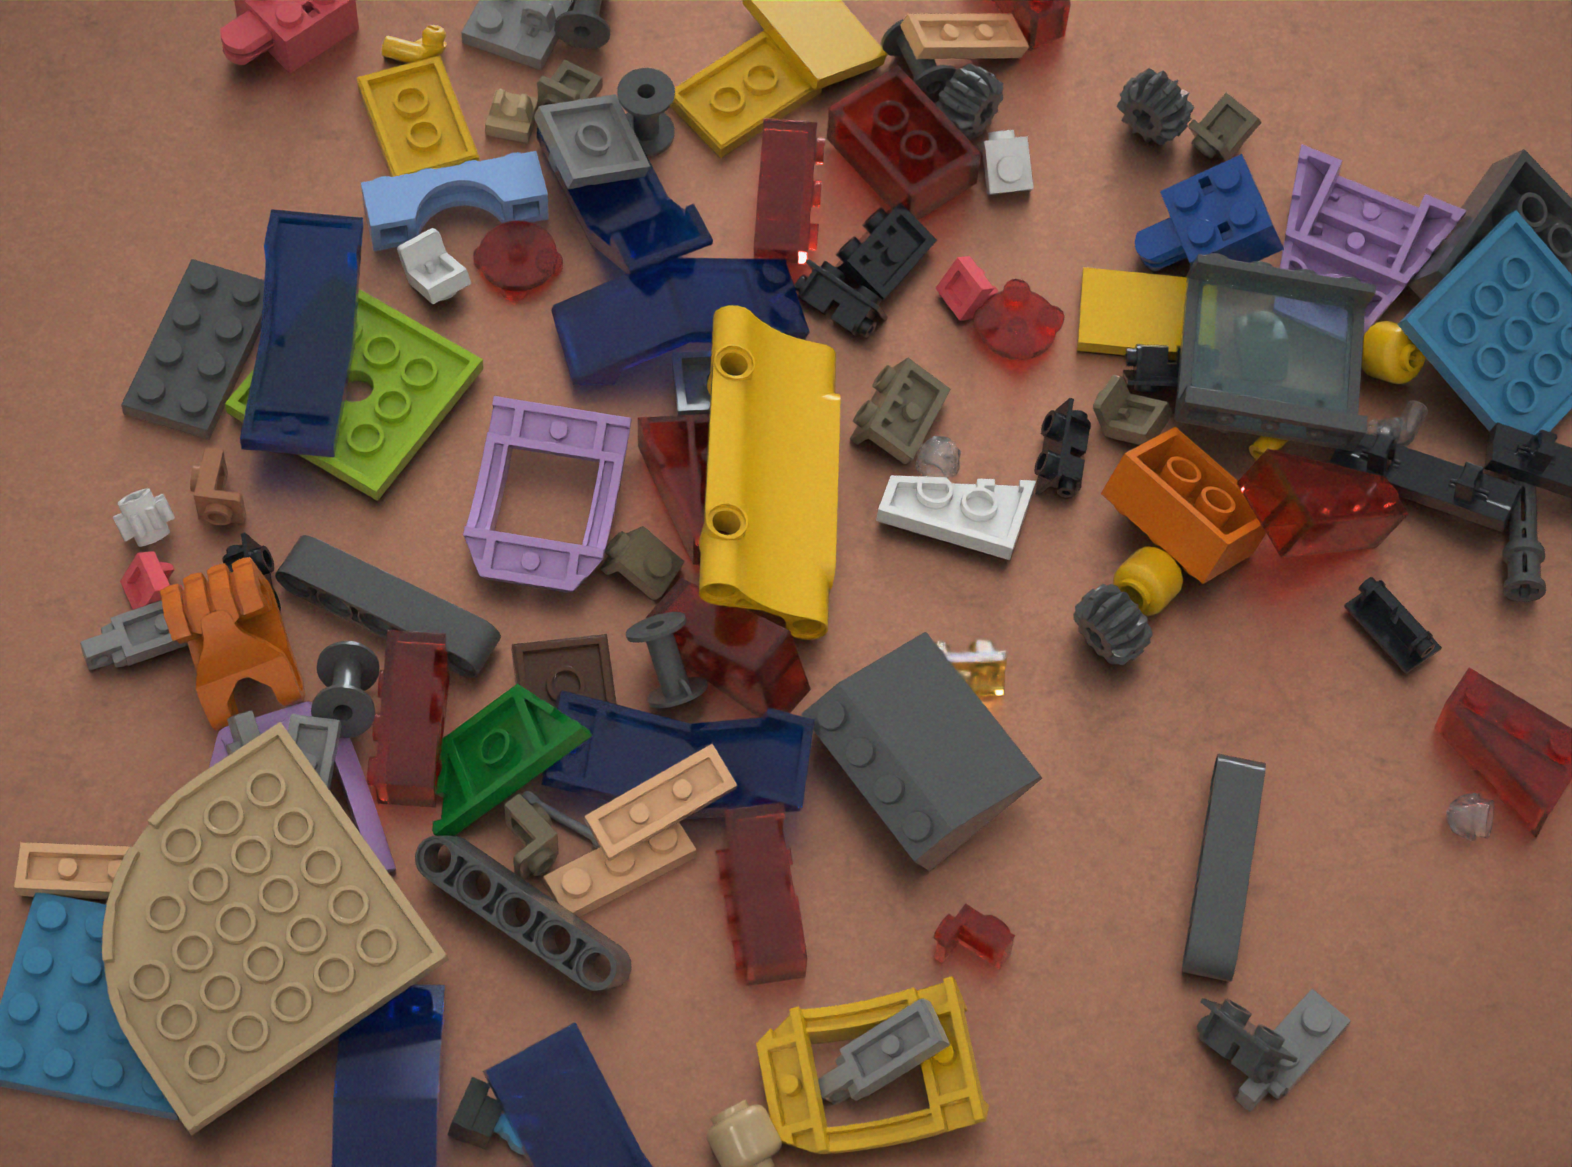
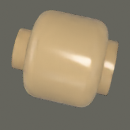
M745 1099L710 1118L714 1126L707 1132V1140L721 1167L775 1166L771 1156L780 1150L782 1141L763 1106H749Z

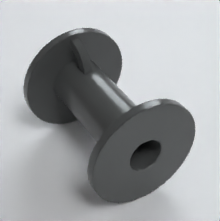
M575 0L573 11L562 13L557 17L554 25L556 35L566 44L577 48L596 49L604 46L610 39L611 30L607 22L599 17L602 0Z
M902 19L885 32L881 40V46L890 56H904L914 76L906 91L909 101L918 106L936 103L940 98L939 93L946 86V80H951L957 69L951 65L938 66L935 59H916L900 27L904 20Z
M639 68L632 70L623 76L618 84V101L628 112L626 116L645 155L654 156L665 151L674 139L673 122L664 112L673 104L675 87L672 80L665 73L657 69Z
M667 612L651 616L632 625L625 633L628 641L634 643L646 642L660 684V687L651 692L647 697L649 706L653 708H668L686 703L703 694L708 688L705 678L687 676L673 634L687 622L686 616L682 612Z
M341 641L326 647L318 657L317 674L327 688L321 690L315 696L311 706V716L340 720L342 725L340 738L358 736L367 731L374 721L375 705L370 696L364 691L372 687L377 681L380 664L377 656L370 648L358 642Z

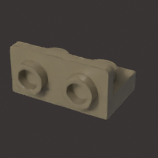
M906 358L893 368L887 365L878 374L872 385L876 392L871 401H866L856 413L853 422L857 427L850 437V440L857 445L869 438L904 465L914 459L951 390L910 358Z

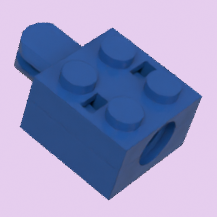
M1242 154L1161 190L1160 193L1170 217L1139 231L1135 238L1137 253L1145 266L1152 271L1161 270L1185 258H1188L1192 266L1198 254H1222L1230 260L1250 263L1284 250L1256 182Z

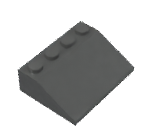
M1525 149L1493 163L1461 207V209L1467 211L1465 216L1408 283V286L1423 299L1489 232L1515 210L1518 211L1572 275V198Z
M927 632L922 633L837 683L801 713L914 862L929 871L940 864L1042 779V776Z

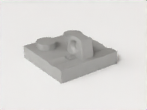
M479 0L461 32L462 43L542 70L559 39L554 30L555 21L562 13L573 11L575 0Z
M616 94L542 105L538 107L533 116L550 151L548 156L549 163L554 172H560L567 189L645 177L651 167Z

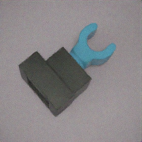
M472 1077L447 1135L486 1149L492 1133L495 1132L501 1138L507 1140L508 1145L513 1151L523 1155L528 1154L531 1144L519 1139L516 1131L519 1128L525 1127L537 1132L541 1125L540 1120L528 1114L519 1115L518 1117L511 1114H503L502 1110L505 1103L487 1096L491 1084Z

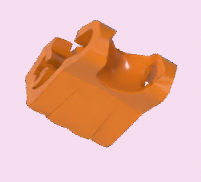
M251 557L242 558L232 563L233 572L229 570L225 563L209 568L207 570L209 581L205 579L201 572L190 574L183 579L185 590L179 584L169 585L160 590L163 615L172 641L176 640L179 644L187 642L197 673L196 691L208 721L215 731L229 726L227 719L239 714L235 702L234 687L237 681L249 677L270 686L278 702L283 706H293L304 702V683L292 652L273 590Z

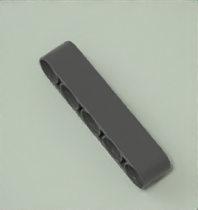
M308 535L300 536L275 574L280 585L292 594L466 678L473 679L478 676L501 639L499 631L483 618Z
M1217 754L1212 774L1184 950L1183 973L1229 982L1233 979L1239 951L1265 778L1266 763Z
M430 836L418 845L415 853V864L418 871L425 878L584 988L589 990L616 988L623 985L629 978L632 970L631 959L623 947L464 838L459 836ZM443 845L451 853V863L446 870H443L438 863V852ZM482 872H485L491 882L490 891L485 898L477 890V879ZM521 899H524L530 907V918L525 925L516 916V907ZM561 926L570 935V945L565 952H562L555 942L556 932ZM600 954L605 955L611 964V971L606 980L601 979L595 970V962Z

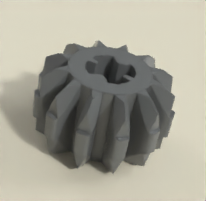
M969 63L963 68H959L955 71L951 80H946L944 90L939 93V101L934 106V122L941 126L942 130L967 142L974 139L975 136L982 135L985 127L991 125L992 118L999 112L997 108L1003 100V83L996 79L995 75L982 67H976Z
M1148 68L1135 78L1132 77L1124 85V90L1119 94L1121 99L1117 104L1119 111L1124 114L1122 121L1131 125L1133 134L1137 132L1141 134L1145 142L1149 143L1154 140L1156 143L1163 145L1167 141L1173 140L1176 136H1180L1188 127L1187 124L1191 120L1190 114L1194 109L1192 103L1187 100L1190 93L1181 90L1178 86V80L1172 81L1169 79L1164 70L1156 73Z
M1102 584L1096 590L1092 589L1075 606L1073 616L1074 621L1079 626V633L1085 637L1087 645L1092 646L1097 655L1100 657L1104 656L1110 664H1120L1123 666L1130 659L1133 661L1151 643L1152 629L1147 624V617L1139 610V604L1134 603L1128 593L1121 592L1113 584Z

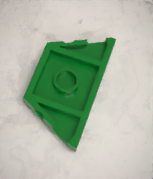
M516 684L442 738L440 755L442 770L438 776L436 794L443 798L441 820L433 821L432 831L434 835L455 836L592 737L590 730L546 701L538 698L521 685Z

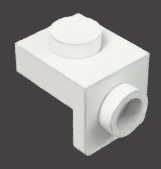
M1014 130L988 133L989 141L977 144L978 153L983 154L987 195L1032 190L1033 180L1028 137H1015Z
M434 228L397 247L409 284L432 304L453 297L457 291L472 284L467 269L446 252L441 235Z

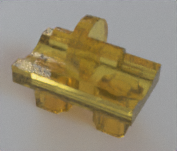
M992 640L974 641L969 645L968 652H951L950 646L945 642H935L977 696L1005 694L1006 651H997Z

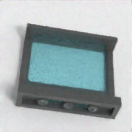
M1198 254L1187 274L1174 421L1354 451L1367 433L1368 416L1358 415L1365 308L1376 293V285L1362 283L1354 277L1333 278L1317 275L1316 272L1308 269L1293 271L1276 268L1262 261L1247 263L1230 260L1222 254Z

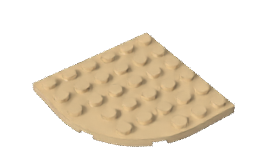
M281 722L196 776L176 791L154 812L148 820L149 825L141 833L134 846L128 848L114 877L106 904L102 932V959L105 965L108 994L118 1023L133 1050L191 1136L449 961L445 951Z

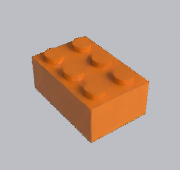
M1176 426L1124 453L1101 492L1120 514L1128 517L1148 535L1155 545L1163 548L1182 565L1189 575L1198 579L1202 584L1252 556L1278 516Z

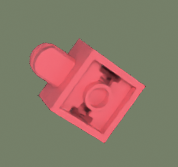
M234 0L237 18L220 29L223 53L229 61L245 65L265 51H268L291 74L359 29L356 0Z

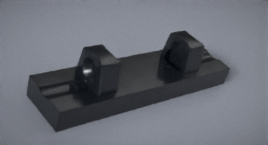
M1498 422L1489 431L1484 469L1572 499L1571 447L1556 443L1557 435L1542 429L1533 435Z
M1378 432L1377 437L1365 434L1354 451L1336 449L1329 461V472L1501 532L1504 531L1520 497L1521 486L1484 474L1483 467L1466 462L1463 467L1396 444L1395 437ZM1387 459H1388V460H1391L1392 462H1391V464L1389 465V467H1388V469H1387V471H1386V464H1387Z

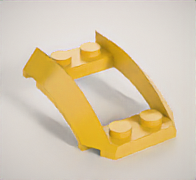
M953 976L944 978L943 983L920 990L913 987L881 997L828 1007L801 1009L797 1006L790 1008V1015L775 1030L770 1028L756 1043L770 1119L784 1144L817 1154L852 1152L920 1140L987 1120L989 1104L983 1098L965 1017V1012L968 1009ZM922 998L930 1001L951 1044L921 1063L930 1108L872 1122L827 1127L811 1044L856 1039L915 1001Z

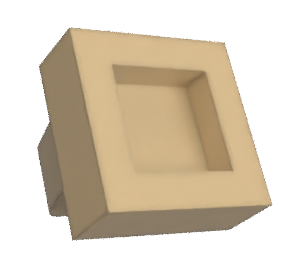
M497 89L485 122V135L528 144L535 123L533 116L538 109V98L529 97V95L523 93L518 95L505 92L503 89Z

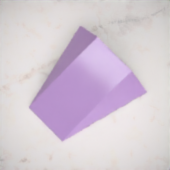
M1301 144L1280 268L1293 271L1308 269L1316 272L1317 275L1333 278L1354 277L1362 283L1376 285V293L1365 308L1364 333H1366L1389 308L1461 221L1467 211L1427 194L1424 195L1419 208L1339 176L1342 160ZM1274 298L1272 314L1345 344L1347 314L1344 310Z

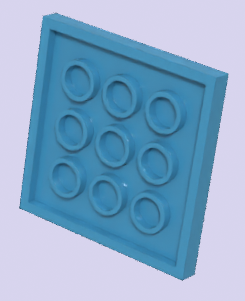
M1515 210L1489 232L1397 325L1488 431L1498 422L1535 435L1541 429L1550 432L1572 409V275L1518 211Z
M35 893L0 1003V1087L179 1121L178 1115L130 1045L112 1008L106 982L105 965L102 959V932L106 904L47 893Z

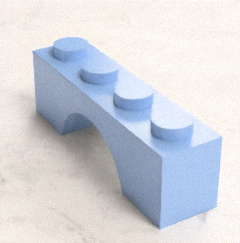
M537 151L527 153L515 152L483 161L471 160L460 165L439 169L426 168L416 173L394 177L382 176L372 181L361 182L363 207L373 251L396 248L420 235L422 228L432 216L444 209L455 206H473L484 209L497 217L505 227L549 219L548 193Z

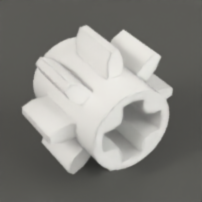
M146 488L133 492L118 502L122 513L113 516V519L124 541L134 537L137 545L142 547L155 543L170 533L166 522L174 519L175 516L164 494L154 498L151 490Z

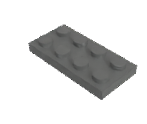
M191 259L121 404L123 414L209 440L278 294L276 283Z

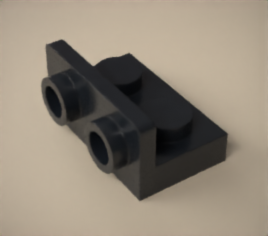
M901 202L888 211H885L882 207L878 208L863 223L862 226L867 230L859 240L853 236L836 253L840 261L835 267L842 273L847 272L859 285L866 287L882 300L891 293L937 241Z

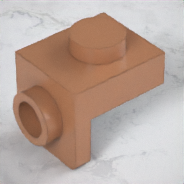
M204 448L201 465L194 464L192 468L190 490L194 492L193 496L199 519H204L215 525L244 524L246 511L242 494L224 491L228 471L223 449Z

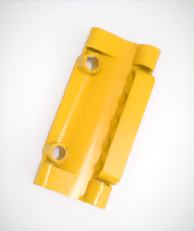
M737 305L724 306L713 314L711 367L707 382V390L711 396L704 525L698 542L701 551L699 597L703 601L714 605L763 610L782 617L786 622V632L790 636L802 640L819 639L828 632L829 592L833 586L836 568L841 407L840 394H835L836 352L828 345L784 334L761 321L745 307ZM718 530L725 531L730 535L721 534Z

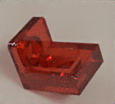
M965 903L955 917L948 914L935 931L933 939L938 942L934 958L944 963L957 944L960 943L1000 970L1011 955L1015 935L1010 933L1008 926L999 918L990 914L984 916Z

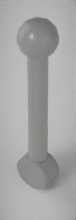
M525 791L522 796L530 805L534 802L538 803L548 813L550 818L592 840L595 848L600 847L589 827L543 803L532 792Z

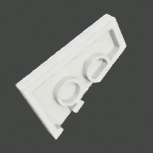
M891 475L878 508L876 521L1010 560L1034 492L1036 481L1020 480L1018 486L995 485V479H977L976 484H953L947 477Z

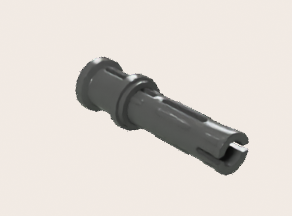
M1507 477L1508 482L1521 486V491L1517 504L1509 518V542L1502 551L1503 560L1508 565V579L1504 582L1503 592L1511 600L1531 602L1540 599L1546 593V583L1541 578V563L1545 559V549L1538 541L1536 486ZM1521 501L1524 502L1525 521H1521Z

